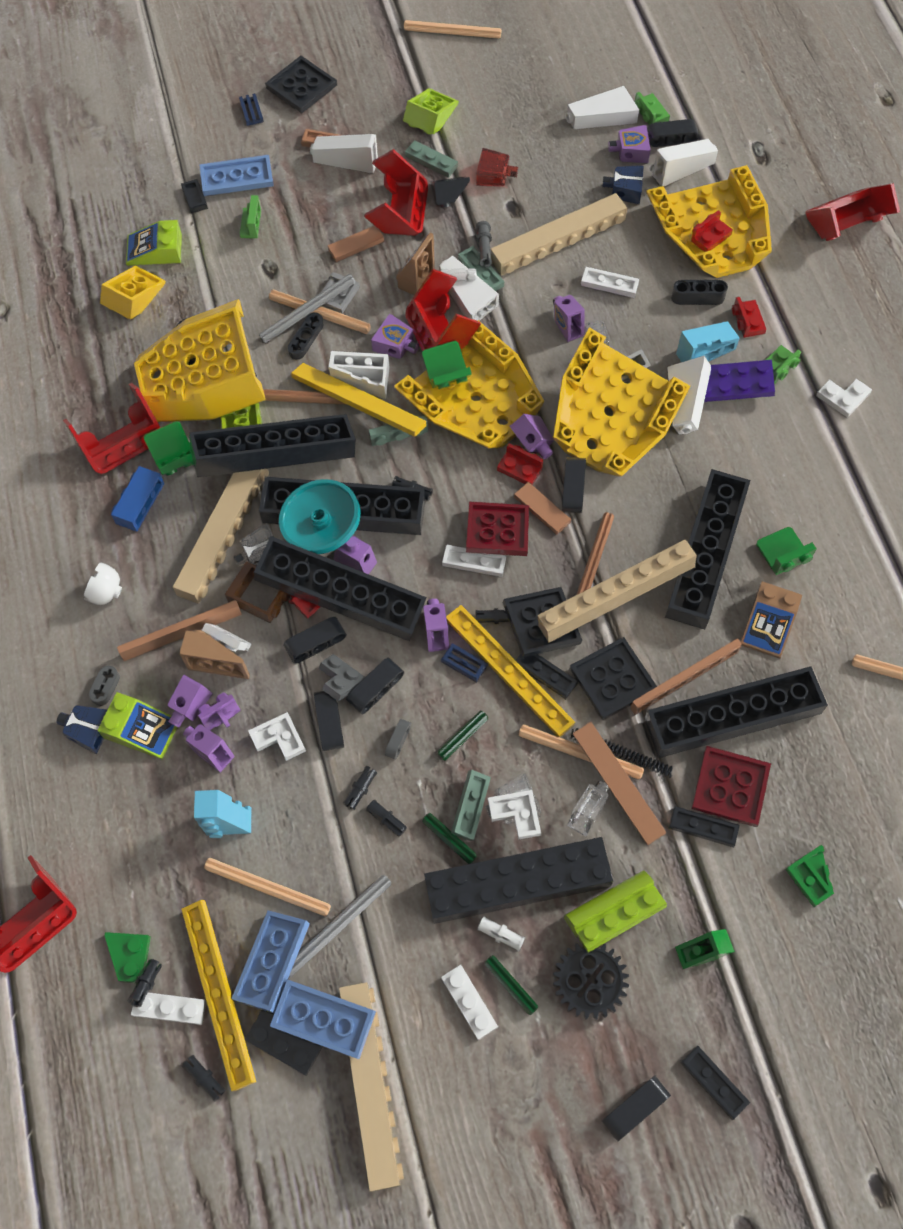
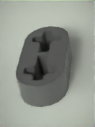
M104 666L99 671L89 692V697L94 704L102 706L111 699L120 679V675L115 667ZM112 673L113 678H105V675H110ZM101 692L104 693V696H103V697H102V696H100L99 698L96 697V694H97V693H98V694H100Z
M404 719L399 720L386 748L385 756L397 759L409 734L411 722Z

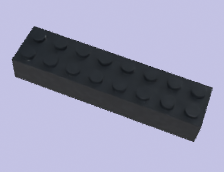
M347 414L189 432L190 451L197 478L355 457L356 439Z
M711 469L688 542L697 555L695 567L677 577L665 618L700 629H706L751 480Z
M265 476L259 507L262 523L279 524L281 508L289 495L300 486L315 480ZM341 482L352 490L359 502L360 521L356 530L421 535L425 507V488Z
M270 536L254 571V580L409 642L427 598L273 536Z
M812 666L649 709L644 719L657 756L662 758L820 715L828 704Z
M602 837L424 873L434 924L611 887L613 883Z

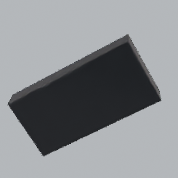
M198 179L181 183L191 213L208 209Z

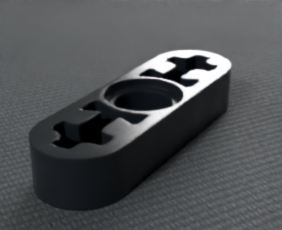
M319 313L309 314L288 344L289 356L292 359H302L324 326L323 318ZM304 333L311 335L308 339L301 338V335Z

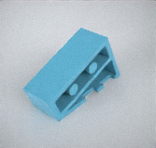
M728 321L681 332L676 355L681 362L705 356L709 362L736 350L740 338Z
M219 790L195 791L194 819L210 838H221L223 835L251 833L252 807H242V802L240 801L232 802L231 796Z

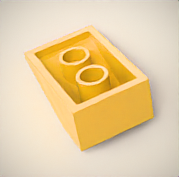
M135 265L101 285L100 304L131 320L144 311L165 285L166 281Z

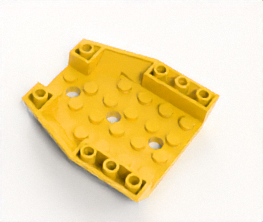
M747 165L730 169L728 180L672 194H667L664 186L646 190L665 233L703 271L715 278L750 270L772 252L768 204ZM719 210L721 212L720 220L733 229L732 235L713 250L704 252L691 242L692 230L696 224L702 223L708 215L714 214ZM723 256H729L732 259L728 260L727 258H723Z
M239 299L185 319L138 355L134 366L139 388L157 422L213 420L266 400L262 384L255 376L241 322V317H244ZM231 344V349L224 352L225 346ZM191 358H196L193 365H188ZM161 371L160 376L154 379L155 372Z
M481 323L467 346L461 349L466 368L470 367L472 373L467 378L468 381L460 384L452 382L449 383V387L438 389V387L432 388L426 370L415 379L407 375L394 385V388L432 423L484 447L500 448L516 437L510 425L523 414L536 416L544 404V399L518 354ZM473 396H479L481 399L479 401H473L471 398ZM504 419L508 423L505 425H500L498 421Z
M589 327L562 377L553 439L566 454L572 457L586 458V465L594 470L622 477L666 435L690 386L676 377L668 381L603 343L606 337ZM627 375L630 378V383H624L621 376ZM604 408H611L613 410V416H607L604 412ZM587 440H593L596 448H588Z

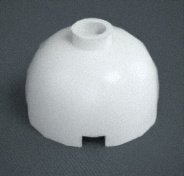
M102 562L99 563L95 569L98 573L91 576L87 584L84 600L96 605H104L109 603L113 597L118 598L122 587L119 586L120 577L116 570Z

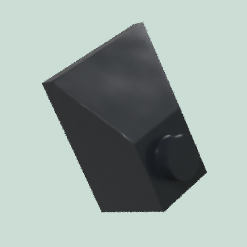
M463 176L431 181L435 204L440 205V208L450 207V203L455 202L468 185L470 177Z

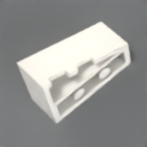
M331 351L329 362L330 376L366 393L386 399L389 376L388 354Z

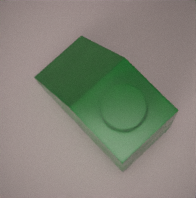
M726 929L710 931L675 946L683 969L713 961L735 952Z

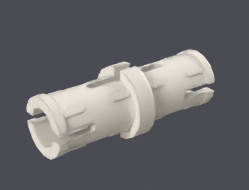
M485 916L482 918L477 929L495 938L496 942L500 943L501 941L517 951L520 950L525 940V937L508 930L506 925L503 924L501 926Z

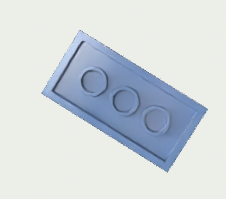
M269 155L199 164L204 196L274 186Z
M268 910L231 999L241 1004L275 1013L310 923L303 919Z
M287 979L270 1027L360 1059L376 1011Z

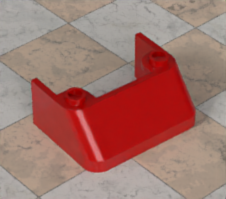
M392 149L372 162L384 174V186L392 193L391 206L385 202L365 213L364 217L385 234L415 236L423 230L428 182L419 171Z
M894 183L857 190L805 211L807 220L821 239L830 241L841 236L840 231L868 220H872V223L881 221L885 215L900 213Z
M435 269L431 270L408 304L405 312L406 319L413 329L422 352L425 349L452 341H457L460 349H463L467 346L481 323L459 314H455L451 322L448 323L444 315L451 304L448 292L457 278Z
M133 383L128 384L137 399V402L128 409L131 423L99 441L89 431L77 434L72 424L67 419L63 420L81 452L97 473H106L146 451L148 447L144 440V435L161 428L141 391Z
M32 855L27 858L38 874L31 882V890L37 897L0 926V971L4 973L15 970L70 924L77 914L76 908L70 899Z

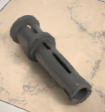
M480 221L475 225V232L477 233L476 242L479 244L480 265L489 267L492 263L490 242L492 241L491 225L487 221Z

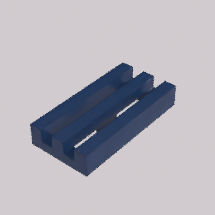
M252 94L253 97L245 95L246 98L244 99L242 96L239 97L247 126L264 122L256 94ZM251 102L255 104L259 119L255 117ZM245 103H248L253 120H249Z
M453 643L441 659L443 664L476 683L488 666V663ZM454 651V652L460 654L461 656L465 657L466 659H468V660L472 661L473 663L479 665L480 668H477V667L473 666L472 664L468 663V662L465 661L464 659H462V658H460V657L454 655V654L451 653V652ZM448 657L451 658L452 660L458 662L459 664L463 665L464 667H462V666L458 665L457 663L451 661L450 659H448Z

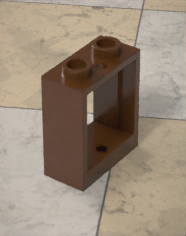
M246 561L226 591V599L228 603L236 600L240 609L271 623L273 618L278 617L284 601H288L290 594L279 590L267 611L240 599L253 580L256 569L255 565Z

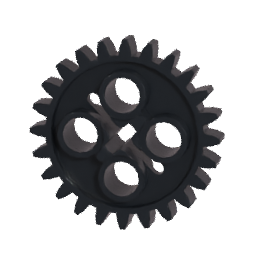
M576 943L574 952L567 948L568 957L560 955L563 964L556 963L555 965L560 970V972H553V977L559 979L553 983V986L560 987V990L555 995L564 997L560 1002L561 1005L569 1004L567 1012H570L573 1008L576 1009L575 1017H578L582 1012L584 1013L585 1020L588 1019L590 1014H593V1018L597 1020L599 1013L606 1018L607 1009L615 1013L614 1004L617 1006L623 1004L619 997H627V994L622 991V989L629 987V984L623 982V980L629 977V974L622 973L626 965L618 964L621 956L614 958L612 956L614 949L609 952L605 951L606 944H603L601 949L596 948L588 953L584 946L581 948ZM585 958L592 959L594 961V968H585L582 960ZM601 963L604 964L603 969L594 980L595 984L591 983L582 997H578L577 994L586 984L587 977L590 978ZM603 973L611 974L613 983L605 984L601 979V975ZM575 976L580 980L581 985L573 988L569 985L568 979ZM591 991L596 992L599 995V1002L591 1003L587 998V993Z

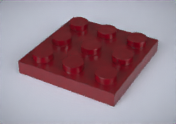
M469 501L466 553L527 556L529 505Z
M706 746L691 809L758 827L771 763Z

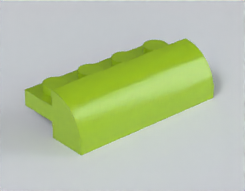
M642 870L565 914L564 919L575 937L579 938L589 953L665 909L667 903L654 886V881L650 875Z

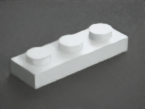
M589 267L585 268L581 280V286L635 298L639 284L638 278Z
M446 545L442 566L502 577L506 555L466 553V548Z
M461 965L441 977L477 1040L498 1028V1025Z
M147 993L141 1007L133 1006L131 1015L202 1025L207 1001Z

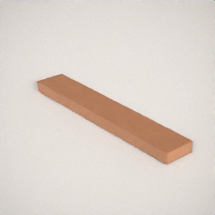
M234 600L122 644L117 649L122 659L126 661L184 638L186 630L202 631L205 623L217 625L242 614L237 601Z
M738 638L637 698L632 702L631 711L634 715L640 713L736 655L742 643Z
M592 722L574 732L573 736L647 846L665 835L667 832Z

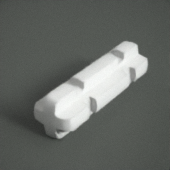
M468 268V270L451 269V271H448V269L440 270L455 276L457 280H466V278L469 280L476 279L475 268Z

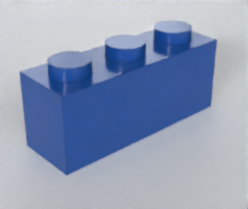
M139 466L136 472L131 475L130 482L127 488L123 489L119 502L112 508L111 516L117 525L136 532L138 531L164 485L160 473Z

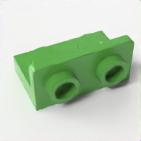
M640 92L636 93L634 102L645 122L650 125L656 122L669 121L670 115L653 93L644 97Z
M251 195L247 208H243L240 238H258L261 217L258 195Z
M780 345L766 359L772 360L774 384L778 380L782 381L791 368L795 369L800 363V350L793 354Z

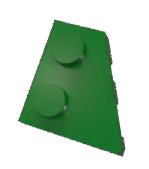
M822 844L785 869L813 907H816L834 894L832 883L829 880L830 873L828 865L825 863L824 847Z
M105 932L104 936L118 981L135 983L137 977L141 976L146 967L151 936Z

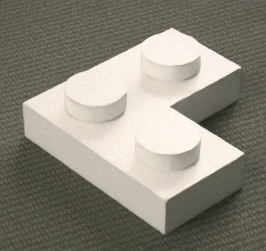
M858 379L846 390L829 380L818 391L816 396L848 418L870 395L872 389Z
M288 712L248 730L257 751L278 742L286 761L306 752Z
M532 790L488 798L492 822L514 818L518 840L541 836Z

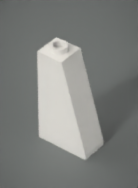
M622 86L568 104L566 120L572 125L573 129L634 124L638 120L639 108L626 88Z
M376 135L316 137L314 144H311L310 154L313 156L314 163L374 174L376 167L372 162L378 158Z
M709 139L660 148L656 153L653 177L660 186L669 185L715 164L718 150Z
M454 256L444 260L439 265V271L441 269H448V271H451V269L468 270ZM477 275L475 280H469L468 278L466 280H456L449 291L462 314L476 321H480L499 305V294Z
M705 356L668 366L669 380L676 377L690 386L672 421L673 427L679 435L688 434L691 431L698 430L711 371V365Z

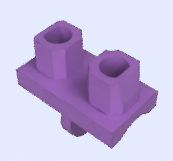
M223 692L217 696V703L212 707L209 704H204L198 708L200 713L198 717L207 729L211 730L224 723L226 728L230 726L228 720L241 711L232 695L228 696Z

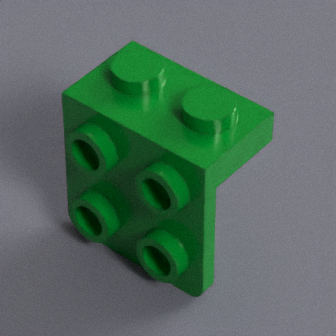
M457 341L425 349L422 352L432 388L438 387V389L449 387V383L452 382L460 384L468 381L467 378L472 375L470 367L466 368Z
M174 421L144 435L147 447L162 475H172L177 472V468L182 466L189 467L194 464L190 451V442L179 421Z
M786 527L765 536L756 543V546L775 575L788 572L800 564L810 562L817 549L813 542L804 546L791 527Z

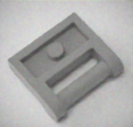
M332 272L329 276V281L322 291L344 276ZM355 281V284L322 306L343 314L359 290V282Z

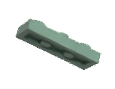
M415 140L405 151V157L448 178L458 167V161Z
M474 246L458 254V259L467 268H475L476 275L492 289L497 291L504 287V280L491 266L484 267L485 265H480V253Z
M425 415L420 416L419 418L426 421V427L417 436H420L428 432V424ZM391 425L369 429L372 446L384 445L387 442L400 441L412 436Z
M474 770L468 771L451 834L469 841L474 840L491 777Z

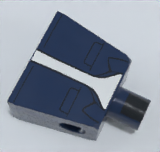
M644 166L616 167L614 177L603 176L602 187L613 188L612 195L616 193L622 201L640 204Z
M76 705L70 715L61 712L57 717L56 723L57 725L64 726L62 733L67 739L97 754L104 740L97 730L107 710Z

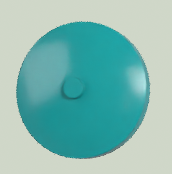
M330 479L311 481L297 488L285 500L279 515L280 531L286 542L318 555L329 553L344 545L355 533L360 521V506L355 494L345 484Z

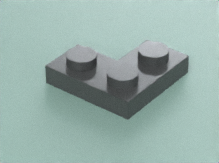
M334 654L322 661L319 666L321 671L331 677L329 681L324 683L322 690L338 702L346 697L365 678Z

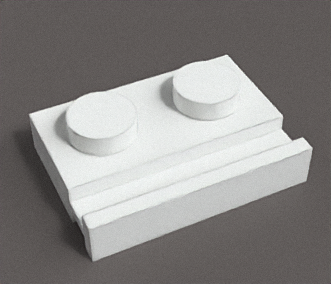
M205 623L202 631L219 642L220 640L226 643L225 647L231 651H248L251 643L217 625Z

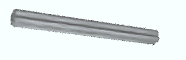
M351 274L346 275L259 334L261 340L267 343L355 284L353 276Z
M382 875L298 952L289 977H292L391 886V881L387 876Z

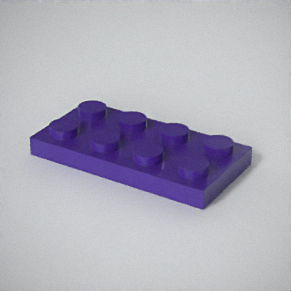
M772 360L711 365L704 402L775 396Z

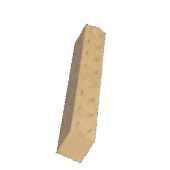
M616 193L491 248L492 264L501 276L511 273L517 268L526 266L535 260L544 258L546 255L558 252L564 247L573 245L584 238H589L593 234L622 223L626 219L627 207Z
M267 469L233 473L173 585L177 596L199 604L201 599L207 595L208 586L215 579L219 564L224 562L228 547L233 545L235 534L243 525L244 516L250 512L254 497L259 495L260 486L265 476L268 477L269 471Z
M685 539L539 614L538 626L547 641L551 642L694 568L697 555Z
M367 982L339 988L341 999L369 1009H372V1003L376 1002L374 988H369ZM377 1012L375 1013L360 1059L349 1056L370 1191L400 1186V1180L404 1179L402 1163L397 1164L396 1153H400L398 1137L393 1138L391 1127H396L394 1112H389L387 1102L392 1101L390 1087L384 1084L383 1076H388L386 1062L380 1059V1051H384L382 1037H377L376 1027L380 1026Z

